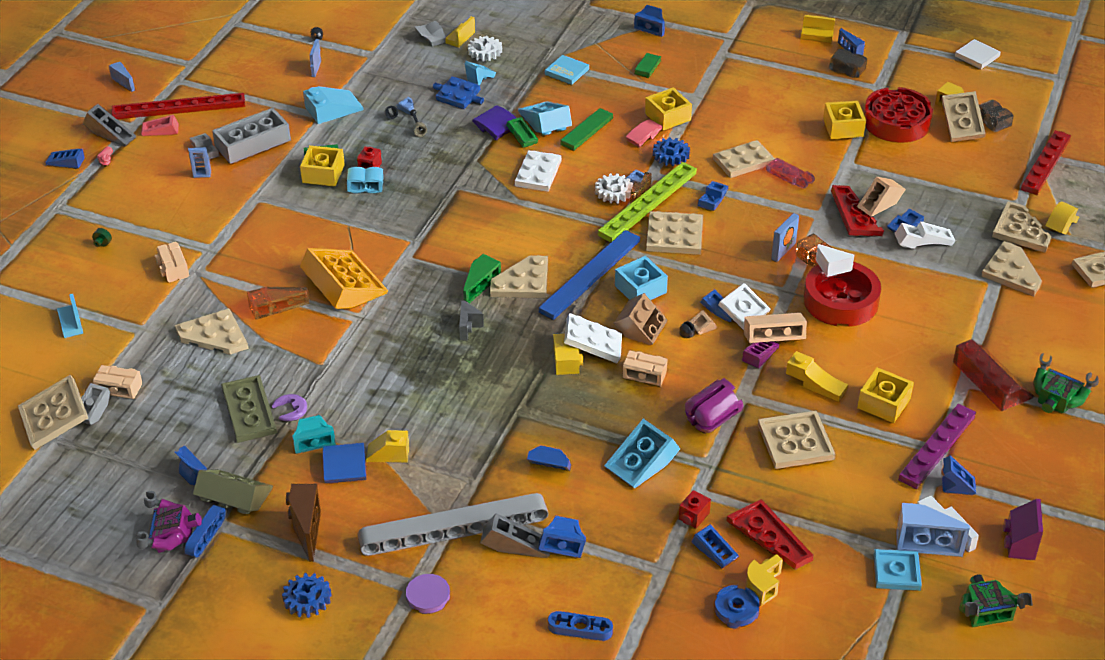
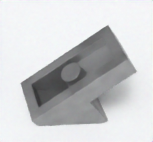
M461 301L460 340L468 341V333H472V328L484 327V318L481 311L468 302Z

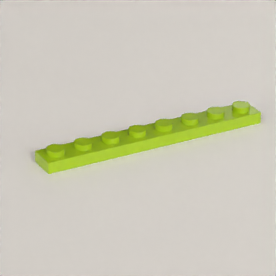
M685 162L679 164L598 230V236L609 242L614 241L622 232L629 230L696 175L697 168Z

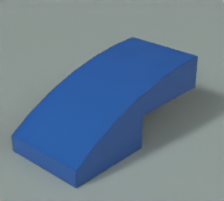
M712 181L706 187L705 194L698 200V206L714 211L721 203L729 186Z
M909 208L902 216L897 215L887 225V228L896 232L901 223L917 227L920 221H924V216Z
M715 289L702 298L700 303L713 314L728 322L733 320L718 305L724 298Z

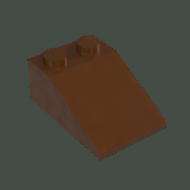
M291 484L290 492L286 493V505H290L288 518L292 519L293 529L309 562H314L321 517L317 484Z

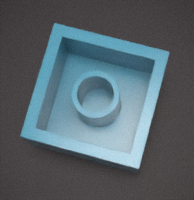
M647 256L615 269V287L629 300L643 293L650 300L667 293L668 276Z

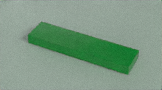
M599 108L562 138L561 145L575 151L611 121L613 113Z

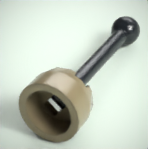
M412 109L410 115L413 116L416 123L413 126V131L416 136L422 137L427 133V127L424 123L418 121L416 110Z

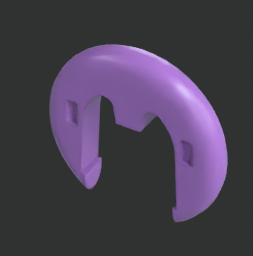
M295 394L283 395L272 404V408H277L278 406L292 403V408L295 411L280 416L278 419L281 421H295L301 418L307 411L306 400Z

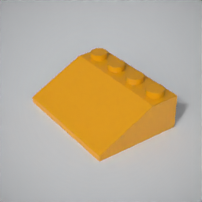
M307 248L300 267L334 308H353L388 293L387 288L353 250Z

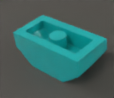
M321 415L299 419L297 429L292 435L296 454L320 449L323 446L336 445L334 429L325 422Z

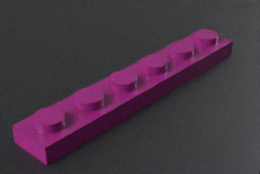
M958 403L899 474L898 480L918 489L973 421L976 412Z

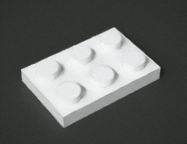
M528 150L515 179V186L549 192L561 163V155Z
M569 313L566 318L564 343L618 363L621 358L622 333Z

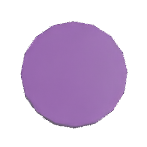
M435 574L417 576L409 582L406 588V601L412 609L415 608L420 613L437 612L443 609L450 599V587L447 581Z

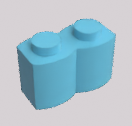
M351 167L348 169V192H382V168L369 167L365 169L362 167Z

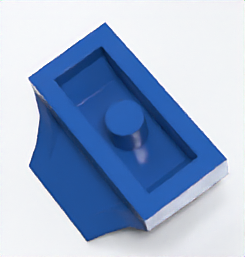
M646 5L642 11L635 14L634 28L662 37L665 34V21L662 16V9Z
M184 445L179 448V451H175L180 459L179 474L190 485H195L199 470L207 468Z
M540 445L528 452L527 460L530 463L568 471L571 469V463L561 449Z
M555 516L549 526L543 529L538 550L581 558L586 536L581 532L579 521Z

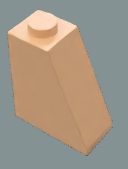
M876 177L857 207L868 215L874 216L897 204L906 189L891 179Z

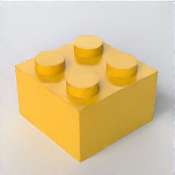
M674 87L646 97L645 114L652 121L661 125L662 130L691 120L692 104Z
M858 101L825 103L823 120L830 139L864 137L866 119Z
M309 145L300 165L302 183L336 186L345 166L343 149Z
M877 367L860 391L857 408L895 423L911 399L914 382Z

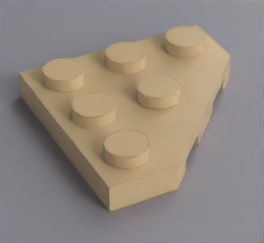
M1008 201L993 231L992 237L1046 253L1052 236L1042 230V225L1035 217L1030 216L1026 206Z
M1006 241L1001 244L982 271L981 276L1033 297L1042 283L1040 276L1022 248Z
M528 256L492 278L490 297L546 298L548 256Z
M229 308L175 325V330L181 343L189 344L192 342L198 344L201 348L223 350V353L229 355L249 349L248 343Z

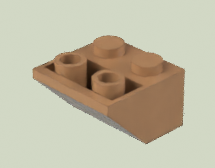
M643 293L627 302L615 320L614 325L625 337L652 345L668 320L646 294Z

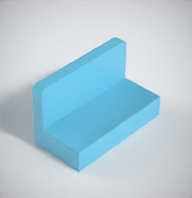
M69 294L72 305L57 308L64 338L83 334L73 294Z

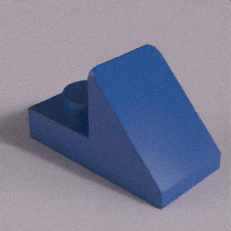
M951 455L943 458V492L967 495L976 494L975 477Z

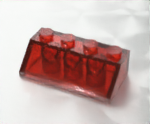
M973 339L956 345L953 363L1001 411L1033 399L1034 395L983 345Z

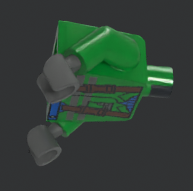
M1044 353L1041 354L1039 359L1041 366L1037 369L1033 385L1035 393L1039 395L1038 403L1042 404L1043 411L1052 413L1053 410H1056L1060 413H1065L1068 409L1082 406L1091 393V387L1098 385V376L1094 381H1089L1092 373H1088L1086 375L1087 383L1084 387L1085 383L1050 368L1047 371L1046 367L1050 366L1052 356H1050L1048 362H1044L1042 360Z
M977 574L971 577V584L968 585L966 593L962 595L959 610L965 614V617H970L972 627L1013 621L1017 607L1023 609L1025 605L1032 606L1033 603L1030 593L1015 595L1003 587L999 581L985 582L983 576Z

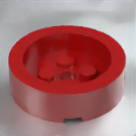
M888 87L871 93L866 100L864 110L865 127L871 134L882 140L897 143L913 142L923 138L929 132L933 108L931 107L930 100L915 90L898 87L897 90H889Z
M853 262L851 271L828 277L821 267L816 265L806 276L804 305L813 317L833 326H837V323L848 324V327L861 325L872 319L877 313L881 295V282L872 270L856 262Z

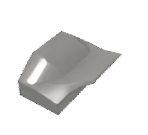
M437 21L422 26H414L431 46L445 43L446 36Z
M90 383L81 397L88 415V419L83 421L84 423L92 425L99 421L108 405L110 396L108 388Z

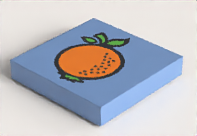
M793 213L774 231L771 257L773 261L778 262L796 244L799 215Z

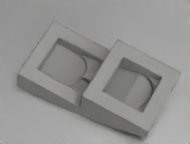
M206 133L190 138L194 148L206 147L209 159L219 156L218 150L212 145L211 138Z

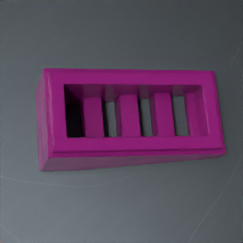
M773 341L755 342L743 351L742 361L759 369L779 348V344Z

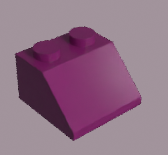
M1034 499L1011 510L1008 519H1004L1003 531L1007 532L1004 548L1008 549V558L1036 559L1043 535L1041 499Z

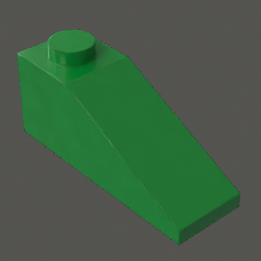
M482 254L473 261L463 289L464 301L471 303L491 285V279L501 273L500 261L485 254Z

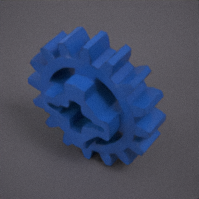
M669 137L668 139L662 138V142L657 141V144H654L653 156H655V160H659L660 164L664 162L665 166L668 164L674 166V164L679 165L681 162H686V159H689L690 147H688V143H684V140L678 141V138L672 140Z
M304 573L302 578L296 575L295 581L289 580V586L283 587L284 593H282L285 608L290 610V614L297 612L298 617H301L304 613L308 618L312 612L315 615H319L318 610L325 611V604H330L331 602L330 597H332L329 582H324L323 576L317 579L316 573H313L311 577Z

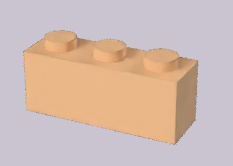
M801 313L744 316V335L749 343L806 339L807 321Z

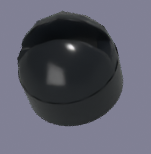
M315 27L311 29L310 34L314 41L323 38V30L321 28Z
M392 105L386 107L385 116L389 119H395L398 116V109ZM389 108H391L393 116L390 115Z
M689 321L681 324L680 335L684 338L693 337L695 335L694 324Z

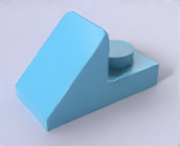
M465 62L466 75L469 82L480 85L483 78H494L496 74L495 71L483 65Z

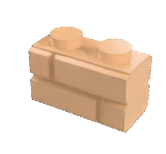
M173 242L168 245L157 246L155 260L157 265H161L159 266L161 276H166L168 282L188 278V266L179 244Z
M629 350L623 365V378L661 386L667 372L668 359Z
M101 365L93 379V383L108 388L110 396L134 399L142 385L140 371L135 369Z

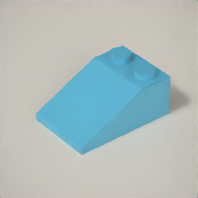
M318 86L303 91L305 108L317 124L363 110V106L349 90Z
M546 101L518 109V112L534 131L542 133V135L551 134L556 129L557 131H563L567 129L566 127L572 126L568 105Z
M642 419L604 466L633 488H636L668 465L680 448L671 437L645 419Z

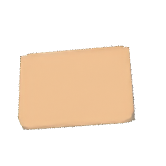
M704 310L689 321L694 324L695 330L699 335L717 328L716 324Z

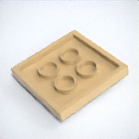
M650 211L646 251L701 255L703 215Z
M71 375L18 405L30 445L35 450L88 419L76 382Z
M817 411L758 419V427L775 469L835 460L836 454Z

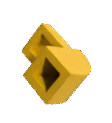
M1062 201L1059 202L1052 211L1045 226L1066 235L1071 223H1077L1079 216L1076 215L1079 208Z
M777 554L770 559L764 560L761 565L756 560H753L748 567L746 588L755 592L759 598L760 606L777 596L779 581L775 577L781 574L783 559Z

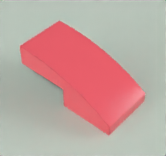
M648 119L635 127L626 136L627 141L641 147L648 138L653 139L662 129V126Z

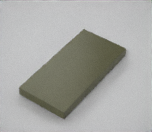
M260 375L221 384L237 443L277 434Z

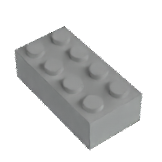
M274 108L212 130L215 147L230 164L291 141L289 124Z

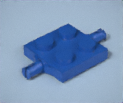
M453 76L444 85L436 82L433 84V89L439 90L436 94L437 101L461 109H465L472 102L479 104L484 102L483 97L476 96L481 90L478 84Z

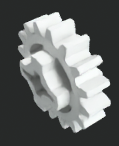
M479 36V39L474 38V41H470V44H468V55H471V58L476 57L477 61L479 59L491 61V58L496 59V56L500 57V53H502V43L499 42V39L494 40V37L489 38L485 36L482 38Z
M609 174V177L603 175V179L598 178V182L595 183V194L598 195L599 199L603 198L604 202L607 200L610 203L613 201L619 203V200L625 202L626 198L630 199V196L633 195V182H630V178L625 179V175L619 176V174L613 176Z

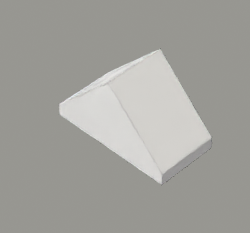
M820 244L817 246L816 262L827 277L852 270L854 254Z

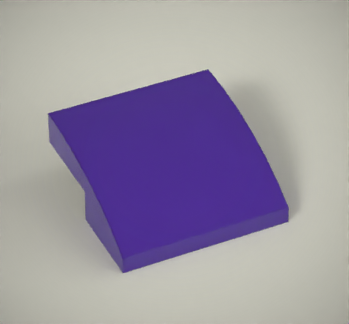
M496 105L474 118L472 122L482 132L487 131L497 140L510 132L506 126L507 121L516 119V117L508 110Z

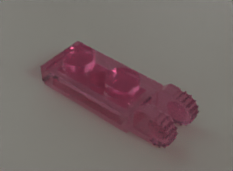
M779 158L774 159L766 167L768 172L801 188H806L815 180L812 173L804 172Z

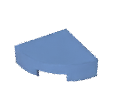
M410 97L405 98L397 104V109L410 115V111L414 109L412 99Z

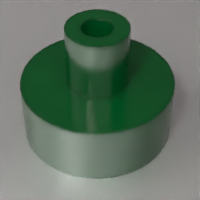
M98 228L92 234L93 244L96 247H105L112 240L111 234L103 228Z

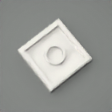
M975 39L955 53V57L979 69L984 68L1000 56V51Z
M745 283L718 304L743 330L744 316L766 315L770 311V308Z

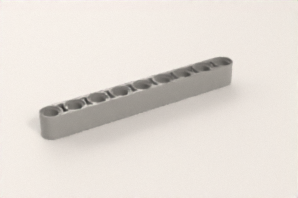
M534 493L367 526L360 529L357 535L361 552L369 556L483 533L484 526L495 513L520 525L543 521L548 517L549 513L543 496Z

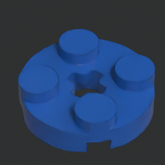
M738 585L727 586L717 594L714 606L715 613L721 621L727 623L729 628L736 629L739 626L748 625L758 618L759 598L749 588L745 587L744 590L738 588ZM734 603H735L736 605H740V604H741L742 606H741V608H735V607H733V604H734Z

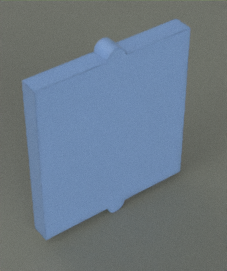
M319 39L315 40L309 54L312 77L316 76L321 63Z

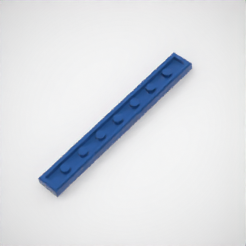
M627 230L622 232L539 307V313L552 320L557 318L640 242V236Z

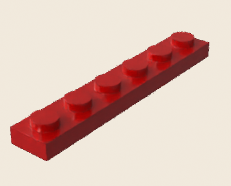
M1054 131L1022 183V191L1034 195L1039 194L1070 142L1071 135L1062 131Z

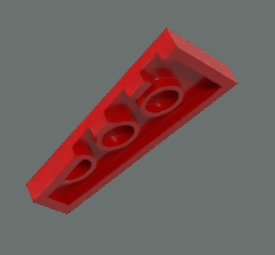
M832 185L831 193L848 235L883 236L884 230L876 225L877 221L875 218L870 217L857 207L860 199L850 186Z
M762 499L727 516L726 522L772 554H777L795 570L813 561L814 555Z

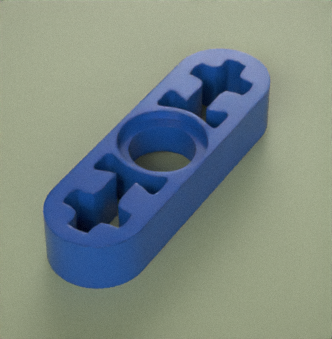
M213 505L202 519V524L197 526L187 540L185 554L196 558L201 555L222 525L226 516L225 508Z
M555 611L548 617V628L554 634L606 641L613 635V623L608 618ZM576 623H584L586 628L577 629L574 625Z

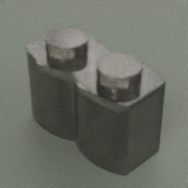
M838 49L830 58L829 68L834 72L845 73L852 78H859L866 69L868 59L863 55L852 54L845 49Z
M990 100L979 104L982 121L990 130L997 132L1012 126L1013 114L1008 109L1002 108L997 101Z

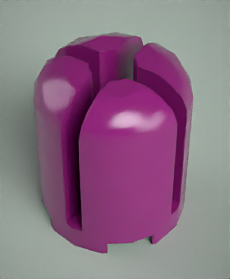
M725 378L717 379L686 401L685 413L688 421L702 433H710L743 410L742 399L738 401L735 393L732 391L735 387Z

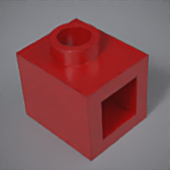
M365 146L357 157L358 167L365 169L380 167L382 164L381 149Z
M692 490L679 505L678 519L697 529L710 514L711 499Z

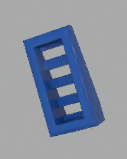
M842 28L839 29L838 43L853 58L857 59L862 56L865 41Z
M83 149L52 152L46 161V165L79 168L85 159Z
M711 524L696 533L691 541L721 568H724L739 557ZM725 554L729 555L728 558H726L725 560H723V558H722L723 555H725Z

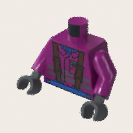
M147 491V498H144L145 506L152 508L156 505L158 508H154L149 535L144 531L138 532L136 545L139 549H145L149 545L151 548L156 549L158 553L171 551L176 546L187 542L191 536L192 528L202 524L201 516L199 513L191 514L185 505L176 504L165 499L158 500L154 491Z

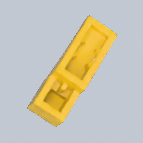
M796 351L787 362L786 374L804 381V388L838 402L847 391L848 384L825 372L814 362V358Z

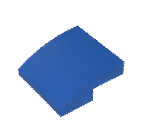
M364 443L323 446L325 483L366 480Z

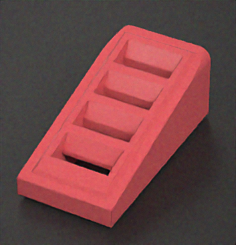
M174 115L142 123L141 134L142 136L178 134L179 124Z

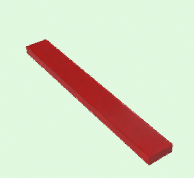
M235 93L112 105L111 115L116 119L240 108L246 107L245 94Z

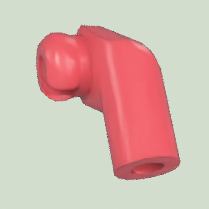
M106 146L97 155L101 165L106 166L110 164V155L113 153L111 147Z

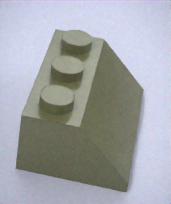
M205 469L198 472L193 494L200 496L201 501L210 503L217 501L221 507L231 508L233 506L238 508V512L250 514V511L259 510L271 492L273 485L219 469Z

